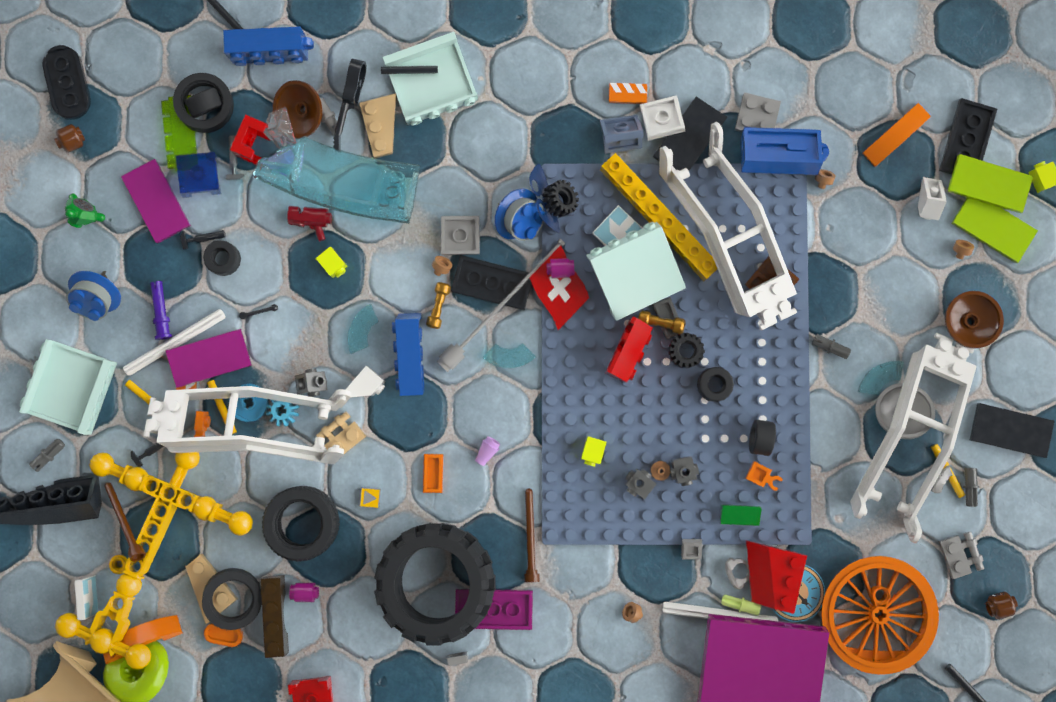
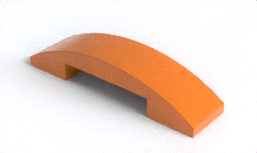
M917 103L862 154L876 167L931 116Z
M173 615L155 619L128 629L120 642L129 646L138 643L147 645L159 639L168 640L183 634L178 616ZM109 652L103 654L106 664L123 658V656L116 653L113 656H110Z

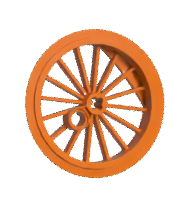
M872 556L849 564L831 581L822 603V625L829 631L828 642L834 652L848 665L870 674H893L911 667L927 653L938 629L939 610L932 587L917 569L904 561L892 557ZM877 568L876 585L870 588L865 570ZM882 568L894 570L887 588L881 586ZM858 573L862 575L871 603L850 581ZM900 573L909 582L891 597L890 591ZM848 582L869 607L840 594V590ZM912 585L914 586L919 597L889 607ZM883 590L882 598L880 600L876 599V592ZM837 596L867 611L834 609ZM921 601L922 615L889 613L890 611ZM834 612L864 614V616L838 625L834 623ZM882 612V615L875 616V613ZM889 617L922 618L920 630L917 632ZM864 621L847 638L841 641L836 630ZM887 621L916 634L917 637L908 646ZM883 624L905 647V650H892ZM868 626L858 648L845 646ZM874 627L873 650L863 649ZM879 627L887 650H878Z

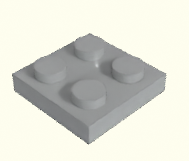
M744 92L735 131L743 132L744 127L775 128L781 101Z
M441 216V255H480L479 216Z

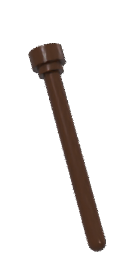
M107 482L104 487L128 542V556L131 562H138L145 558L146 553L144 548L137 544L113 485Z
M528 488L525 490L528 570L524 574V582H540V573H538L535 567L533 491Z

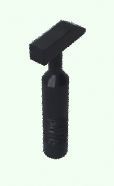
M224 230L196 235L190 239L186 238L185 231H182L180 235L183 250L189 249L188 243L190 242L200 243L226 238Z
M155 443L139 457L132 450L131 459L137 467L143 466V463L140 461L141 459L151 456L165 446Z

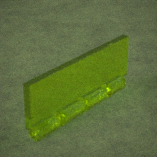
M173 96L168 97V100L161 101L162 115H170V117L163 118L164 133L172 134L164 137L166 152L174 153L166 155L167 168L175 169L176 172L199 170L195 131L183 124L174 110ZM186 106V111H187V113L191 116V114H190V112H189V110H188V108H187V106Z

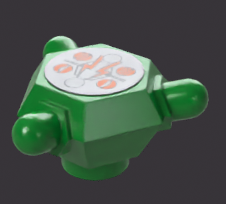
M74 193L69 195V199L66 201L65 215L68 218L67 222L71 226L81 228L83 225L96 221L103 222L105 220V215L97 213L95 206L87 200L78 198Z

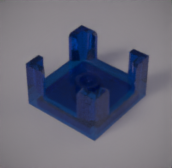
M215 152L176 156L179 189L183 198L192 197V194L211 192L212 195L221 194L217 170L218 161Z

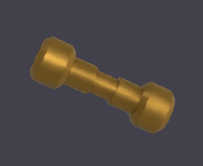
M436 283L434 290L437 293L435 305L431 316L427 317V327L434 329L441 327V309L445 297L450 293L451 286L449 284Z
M644 310L638 316V319L648 325L663 326L664 328L672 329L673 333L678 334L684 332V319H663L653 316L650 312Z

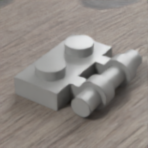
M971 531L964 533L966 540L962 542L957 535L938 541L952 579L972 573L970 568L972 564H975L977 571L984 569L983 557L979 555L976 546L978 543L976 538H973ZM965 548H969L972 557H966Z

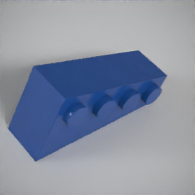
M399 313L395 322H392L393 334L396 333V341H393L394 353L397 352V360L394 361V367L399 375V379H396V390L400 391V396L423 395L424 366L421 364V361H423V348L420 346V342H422V329L419 327L422 313Z

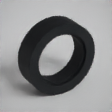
M195 73L187 76L178 84L173 95V106L177 116L185 126L196 132L211 133L221 129L228 123L233 113V97L227 85L213 74ZM200 86L216 88L222 97L220 111L208 120L195 119L186 111L185 100L188 94Z
M228 568L221 570L213 575L205 585L202 596V608L207 619L216 627L225 630L243 628L253 622L261 610L260 584L251 573L243 569ZM239 581L245 584L251 591V605L239 616H224L213 605L212 597L215 590L225 582Z

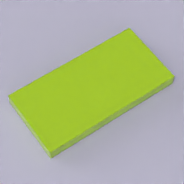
M959 154L947 191L1021 214L1024 211L1033 176Z
M966 198L951 223L1014 263H1019L1038 230L1006 210L971 198Z

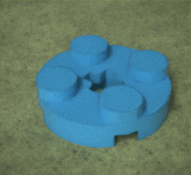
M249 383V384L241 385V386H253V387H259V388H261V387L258 386V385L250 384V383ZM250 397L238 398L235 417L244 422L259 420L268 410L266 406L267 404L269 405V399L251 397L254 404L247 408L244 401L245 399L249 400Z

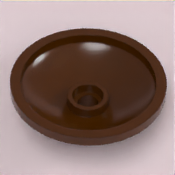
M300 80L288 81L276 92L273 101V115L280 130L289 137L299 139L312 135L319 127L322 119V104L318 93L310 84Z
M968 291L956 296L950 302L945 313V325L954 341L964 347L977 349L992 344L1000 336L1004 325V317L1000 305L993 297L980 291ZM968 318L972 321L971 325L967 323Z

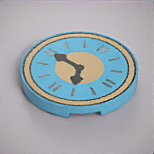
M805 565L795 613L792 614L776 609L772 610L781 618L792 622L805 621L815 616L821 609L825 596V586L820 575L813 568Z

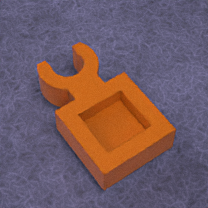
M196 411L194 426L196 431L194 437H205V431H207V427L211 423V417L208 416L209 412Z
M753 461L745 479L763 488L767 483L769 488L775 491L778 488L773 486V481L777 479L782 482L783 480L776 475L770 476L772 470Z

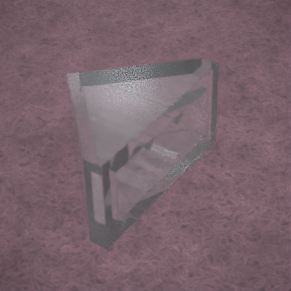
M286 107L270 112L266 121L268 128L263 133L279 149L296 145Z

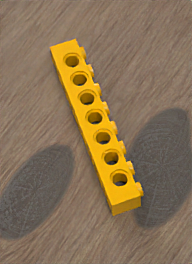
M616 153L601 166L600 171L649 223L657 222L662 226L668 243L703 282L717 270L715 261L710 253Z

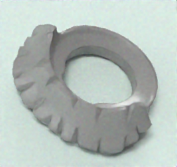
M947 465L941 471L931 489L932 492H942L943 485H945L950 476H953L950 466Z
M729 558L725 563L729 581H731L734 588L742 589L750 578L748 562L743 559ZM739 563L747 567V575L743 579L734 578L732 573L734 567Z

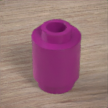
M569 258L550 259V263H547V275H551V279L569 278L570 275H575L574 260H569Z
M315 583L291 584L289 590L290 600L295 602H315V599L319 597V587H316Z

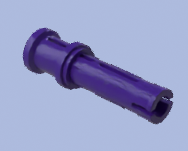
M155 281L156 283H150L155 318L152 320L156 330L154 338L155 340H166L172 338L169 330L170 318L166 315L163 282Z

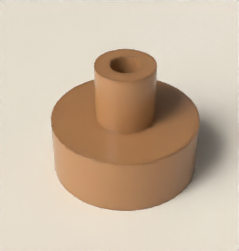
M820 169L818 175L815 176V180L819 182L818 187L825 189L826 185H832L836 175L831 171Z
M960 239L956 240L953 246V250L957 252L956 257L958 259L972 255L975 248L972 243Z
M436 256L432 262L434 274L437 276L448 274L452 268L451 261L446 257Z
M657 461L652 464L650 472L654 479L662 481L669 477L670 467L666 462Z
M634 602L627 603L622 612L624 620L636 623L643 617L641 606Z

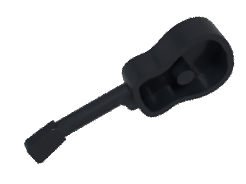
M354 58L349 63L342 95V104L333 137V148L336 152L340 153V136L343 131L347 111L354 109L358 105L367 71L366 62Z

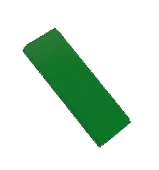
M721 505L720 524L759 526L762 507Z

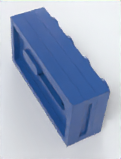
M301 26L223 30L224 53L236 66H246V63L265 65L266 62L284 64L287 61L299 64L303 63V61H308V50L314 48V41L312 38L306 37Z
M744 127L740 139L741 172L818 175L823 162L829 156L828 146L822 143L821 130Z

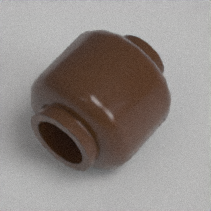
M72 124L56 131L57 138H54L58 148H63L68 153L83 147V141H85L80 128Z
M1005 591L990 595L988 602L985 603L991 617L994 616L997 620L1015 615L1016 607H1018L1015 597L1010 596Z

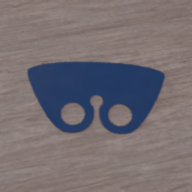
M537 164L530 173L529 183L533 193L539 197L540 195L543 196L544 189L548 186L541 165ZM532 180L536 181L538 192L534 190ZM538 199L536 207L539 216L550 228L560 233L557 216H553V213L550 214L548 212L550 209L545 208L547 203H543L541 199ZM539 204L543 205L545 209V215L541 214L539 210Z

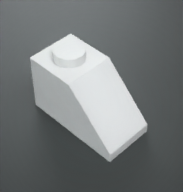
M923 177L918 202L919 215L927 220H939L947 202L942 180Z
M365 366L346 390L351 392V398L374 396L375 393L379 395L385 388L383 384L386 381L370 367Z

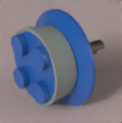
M524 188L513 190L502 199L500 204L498 203L495 213V228L499 235L506 239H518L521 241L533 239L544 221L538 214L536 207L538 199L532 191ZM539 204L541 214L545 215L543 206Z
M79 271L72 274L68 280L69 291L66 295V301L69 309L82 317L98 321L104 318L108 312L117 309L121 303L120 292L107 279L106 271H103L101 275L91 271Z

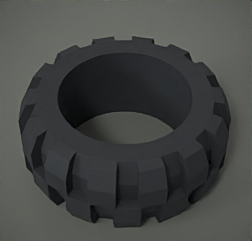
M427 523L413 527L391 541L383 551L384 555L380 563L377 564L374 579H376V590L374 591L376 603L381 606L384 613L383 618L388 625L400 631L402 637L414 643L416 641L426 643V646H441L443 643L448 642L454 643L466 637L472 630L477 628L491 607L496 589V579L492 568L493 562L487 550H484L478 542L479 540L468 531H463L455 525ZM435 547L447 550L458 557L465 566L469 576L470 590L464 607L458 613L445 618L428 617L416 611L406 599L402 586L403 571L411 556L420 549Z

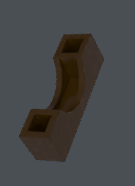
M285 575L265 576L260 579L265 658L285 657L289 653L288 633L284 623Z

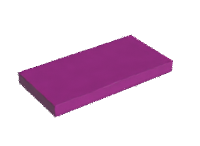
M156 159L121 176L157 244L191 226Z
M242 329L166 350L176 388L252 366Z
M456 589L455 614L464 607L470 589ZM495 589L493 602L487 615L475 628L532 630L533 590Z

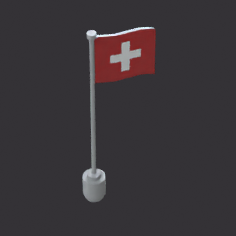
M559 239L557 241L558 244L460 346L458 344L455 346L450 344L439 356L440 359L437 362L447 372L450 369L453 370L465 357L463 355L465 351L462 348L529 278L538 298L552 316L557 331L589 299L586 287L576 272L575 275H570L569 278L551 279V275H547V263H550V259L567 258L562 248L565 244L563 240Z

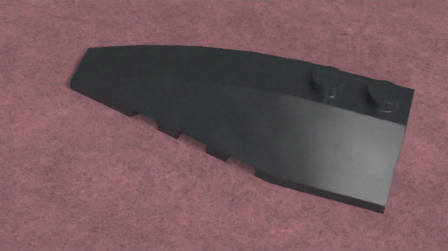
M95 474L59 479L54 481L53 485L47 487L40 485L35 487L36 490L28 493L21 491L12 498H0V524L47 525L99 518L102 506L99 476Z

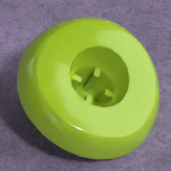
M154 641L146 645L151 652V661L143 669L131 668L127 664L125 657L105 664L103 672L104 685L121 702H148L160 691L167 677L169 667L167 652L160 642Z

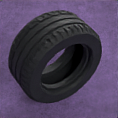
M296 486L281 491L270 500L263 513L262 533L264 534L265 541L268 543L267 545L281 558L296 562L311 560L324 553L336 539L340 525L338 510L334 502L325 492L311 486ZM294 502L310 504L317 510L321 518L319 535L309 544L292 542L285 536L282 530L281 519L283 513Z

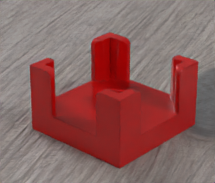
M245 115L230 150L238 158L259 167L262 158L254 154L255 151L251 149L257 136L271 141L274 131L268 129L266 123Z
M331 676L292 680L288 684L289 695L292 694L293 702H333Z

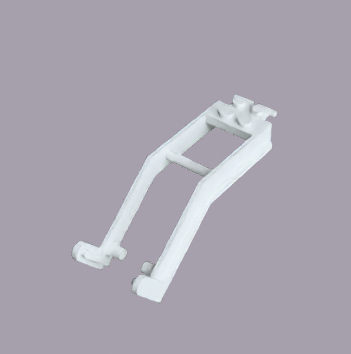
M718 122L711 124L710 157L704 159L703 163L706 168L714 165L721 170L752 211L757 226L723 242L717 225L684 182V179L690 177L688 169L675 170L672 166L673 152L666 146L660 148L659 174L704 234L735 313L747 317L756 314L762 321V324L759 325V329L762 331L777 323L776 315L782 321L797 313L795 308L791 309V304L787 301V298L797 293L762 204L722 154L723 129ZM760 233L777 276L744 292L727 249Z
M939 333L934 335V338L938 339L935 347L926 344L921 350L912 354L890 428L850 501L854 517L861 519L862 516L867 514L865 504L867 499H873L877 502L881 499L882 493L876 491L874 486L904 433L908 418L945 433L942 449L912 504H906L901 501L897 507V510L905 515L903 518L904 526L909 540L913 543H917L922 534L917 514L954 449L977 367L966 362L969 353L972 354L974 352L973 348L964 347L957 342L953 346V339ZM923 369L960 385L948 426L911 410Z
M253 386L166 390L163 402L157 401L156 398H150L147 415L152 416V419H146L143 437L149 438L150 433L158 434L157 443L167 447L171 453L254 451L333 465L344 455V449L339 448V445H333L326 449L324 447L325 439L322 437H316L314 445L309 447L243 435L232 436L238 398L259 397L315 407L319 411L318 418L326 420L328 419V412L331 410L337 411L339 408H342L351 398V392L348 390H336L328 400ZM230 398L224 436L182 438L189 400Z

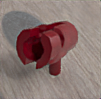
M289 206L287 221L289 225L303 228L304 226H309L315 230L317 239L320 242L326 240L322 227L327 228L328 224L332 223V213H329V210L325 208L304 207L301 212L299 206Z

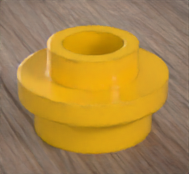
M124 555L112 557L109 562L110 570L115 574H122L123 570H126L127 557ZM118 561H121L123 564L121 568L117 566Z

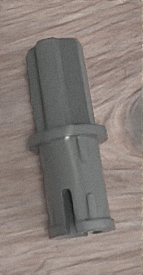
M818 333L814 338L821 342L814 339L812 341V345L826 350L828 354L831 352L844 359H847L851 353L850 348L836 343L834 339L825 338Z
M61 439L54 440L46 449H42L41 453L29 463L30 467L39 472L49 461H53L54 456L65 447L64 442Z
M964 468L965 486L963 488H965L966 506L977 507V488H979L977 486V468Z

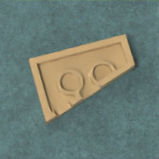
M396 93L359 103L374 159L393 154Z
M201 554L186 566V570L204 621L208 624L210 621L205 616L202 608V596L206 583L217 571L206 557ZM226 583L221 584L215 590L212 597L213 605L219 613L223 612L238 599Z

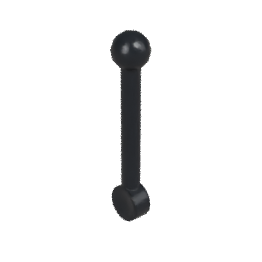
M273 304L271 307L248 313L240 312L239 318L245 320L248 316L271 310L275 312L278 310V306Z

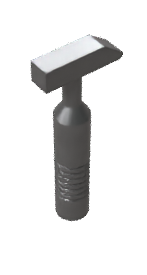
M229 136V156L232 174H226V180H241L245 177L244 174H236L237 156L230 150L236 136Z

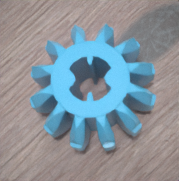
M271 400L273 405L267 404L266 406L271 409L266 415H273L269 421H276V426H280L282 422L284 426H288V420L291 423L295 422L292 416H299V413L294 412V409H298L299 405L293 406V403ZM284 406V409H287L286 413L279 412V408Z

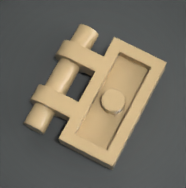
M347 411L342 415H337L332 423L322 427L321 431L316 435L322 438L327 437L330 440L324 445L326 449L333 445H339V448L344 449V454H346L367 437L355 421L350 425L345 422L351 417ZM341 426L343 431L334 436L332 432Z

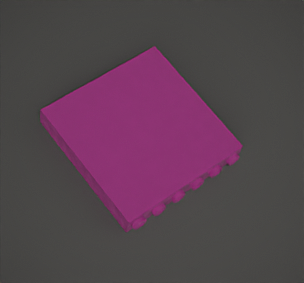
M708 614L697 702H820L829 631L824 626Z

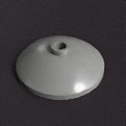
M903 383L889 386L877 399L875 406L876 417L886 432L890 428ZM918 387L911 410L934 420L935 407L933 401L924 390ZM908 418L901 439L918 438L924 435L931 427Z

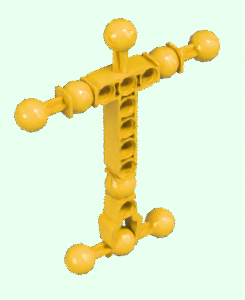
M199 452L175 454L177 467L170 483L148 475L146 470L141 467L126 465L124 468L117 465L113 457L108 453H98L91 458L89 466L92 473L96 476L103 477L111 474L120 478L119 483L124 484L131 491H143L156 497L136 540L137 544L142 547L147 543L149 550L146 552L145 558L138 561L140 563L139 571H136L134 568L136 562H131L130 558H128L125 565L126 570H123L124 574L116 582L117 591H113L114 595L109 599L103 611L96 613L90 628L81 625V621L77 619V615L74 613H64L56 620L55 629L57 634L63 638H72L76 635L85 639V645L90 644L91 648L100 654L108 652L110 656H113L115 653L125 657L127 664L133 669H143L151 661V652L146 645L138 643L129 646L120 641H122L130 626L128 616L133 604L132 600H135L133 596L141 590V579L145 578L143 575L148 572L177 507L194 513L198 519L203 521L216 522V520L224 522L228 524L230 531L238 536L247 534L253 526V520L249 513L245 511L228 512L222 509L223 504L217 503L212 497H201L180 488L188 470L198 465L200 460ZM156 482L157 487L152 491L151 484ZM173 489L174 495L169 499L168 492ZM190 496L192 501L190 505L186 506L185 499ZM162 507H165L166 512L164 516L161 517L159 513L160 509ZM154 525H156L157 532L153 535L151 533V529ZM119 599L123 600L122 608L118 607ZM107 616L111 620L118 622L115 633L110 629L102 628Z

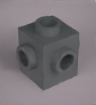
M316 368L307 369L305 373L295 375L297 395L308 394L309 397L319 396L321 391L327 390L325 371L317 372Z
M692 456L671 460L672 469H670L671 479L675 480L677 484L681 483V486L693 484V480H697L696 475H699L697 463H693ZM683 469H686L685 475L682 474Z
M638 469L635 471L631 470L625 477L627 481L625 485L628 486L626 490L634 497L638 494L643 499H646L656 486V483L650 479L652 475L644 469L641 471ZM638 480L642 481L640 486L636 485Z

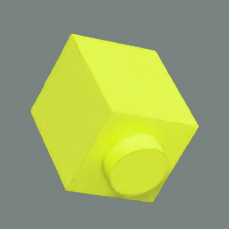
M1045 161L1034 165V170L1028 172L1029 175L1033 176L1032 182L1037 193L1056 185V166L1053 161L1048 164Z
M331 246L316 258L332 278L335 276L338 278L346 272L345 268L348 267Z
M587 436L581 459L585 460L584 464L594 467L596 463L601 464L606 441Z

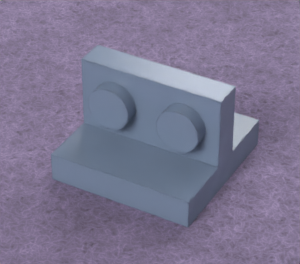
M638 115L600 120L605 154L643 148V129Z

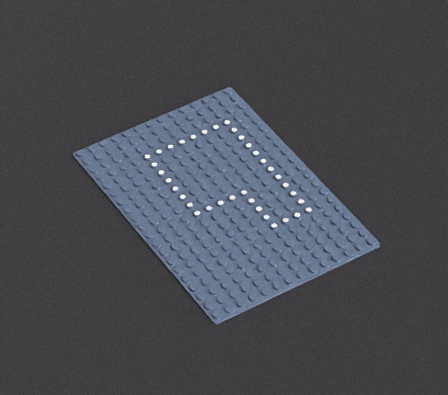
M543 164L542 169L548 185L558 180H566V183L570 182V187H575L574 193H578L576 198H579V201L576 203L579 205L574 212L558 218L560 233L554 231L545 222L543 223L542 259L558 244L557 241L559 239L563 240L565 244L562 248L566 257L569 260H574V270L584 283L589 295V299L558 331L552 316L542 303L543 544L682 545V539H702V545H746V540L765 545L811 544L807 175L741 172V164H731L762 204L786 268L799 278V281L794 285L797 294L787 298V301L791 304V309L795 308L797 313L782 321L776 315L777 323L761 331L759 325L762 324V321L756 314L747 317L735 313L718 269L703 282L672 248L671 251L686 288L666 298L671 297L678 317L685 320V333L695 334L696 337L701 339L705 349L704 357L699 364L690 368L676 366L671 361L668 353L669 345L675 337L666 340L661 326L649 325L653 327L650 333L652 335L648 346L645 345L642 350L644 355L641 362H637L634 367L636 373L632 381L628 380L625 383L605 374L628 321L633 316L638 318L642 310L650 312L653 316H656V313L651 304L616 321L609 310V304L591 262L586 255L590 254V251L594 248L604 247L592 233L618 205L642 228L649 222L600 171L603 164ZM626 164L712 256L704 234L659 174V164ZM704 164L693 165L689 171L690 177L684 179V182L717 225L723 242L757 226L752 211L717 166L713 165L706 168ZM558 194L560 201L563 203L562 197ZM760 233L727 249L744 292L750 290L745 283L769 256ZM684 343L680 346L679 353L684 358H690L694 353V349L691 344ZM712 367H721L727 370L734 382L733 391L730 396L718 402L704 399L697 388L700 374ZM712 377L708 381L709 389L713 392L721 390L723 386L721 379ZM754 420L770 421L776 425L775 445L770 456L751 454L749 451V436ZM587 436L606 441L601 464L596 463L595 467L584 464L585 460L581 459ZM692 456L693 463H697L699 475H696L697 480H693L691 485L681 486V483L677 484L675 480L671 479V475L662 481L656 480L651 476L650 479L656 483V486L646 499H643L638 494L634 497L626 490L628 486L625 485L627 482L625 477L631 470L635 471L638 469L641 471L644 469L651 474V466L657 461L666 462L670 469H672L671 460ZM753 461L771 469L770 476L776 475L783 479L782 482L777 479L773 481V486L778 488L777 491L770 489L767 483L763 488L745 479ZM686 469L682 470L683 475L686 474ZM638 480L636 485L640 486L642 481ZM721 505L761 506L759 526L720 524Z

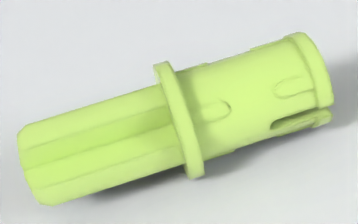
M723 595L721 600L722 605L738 609L740 613L742 611L759 616L761 605L745 600L744 597L739 599Z

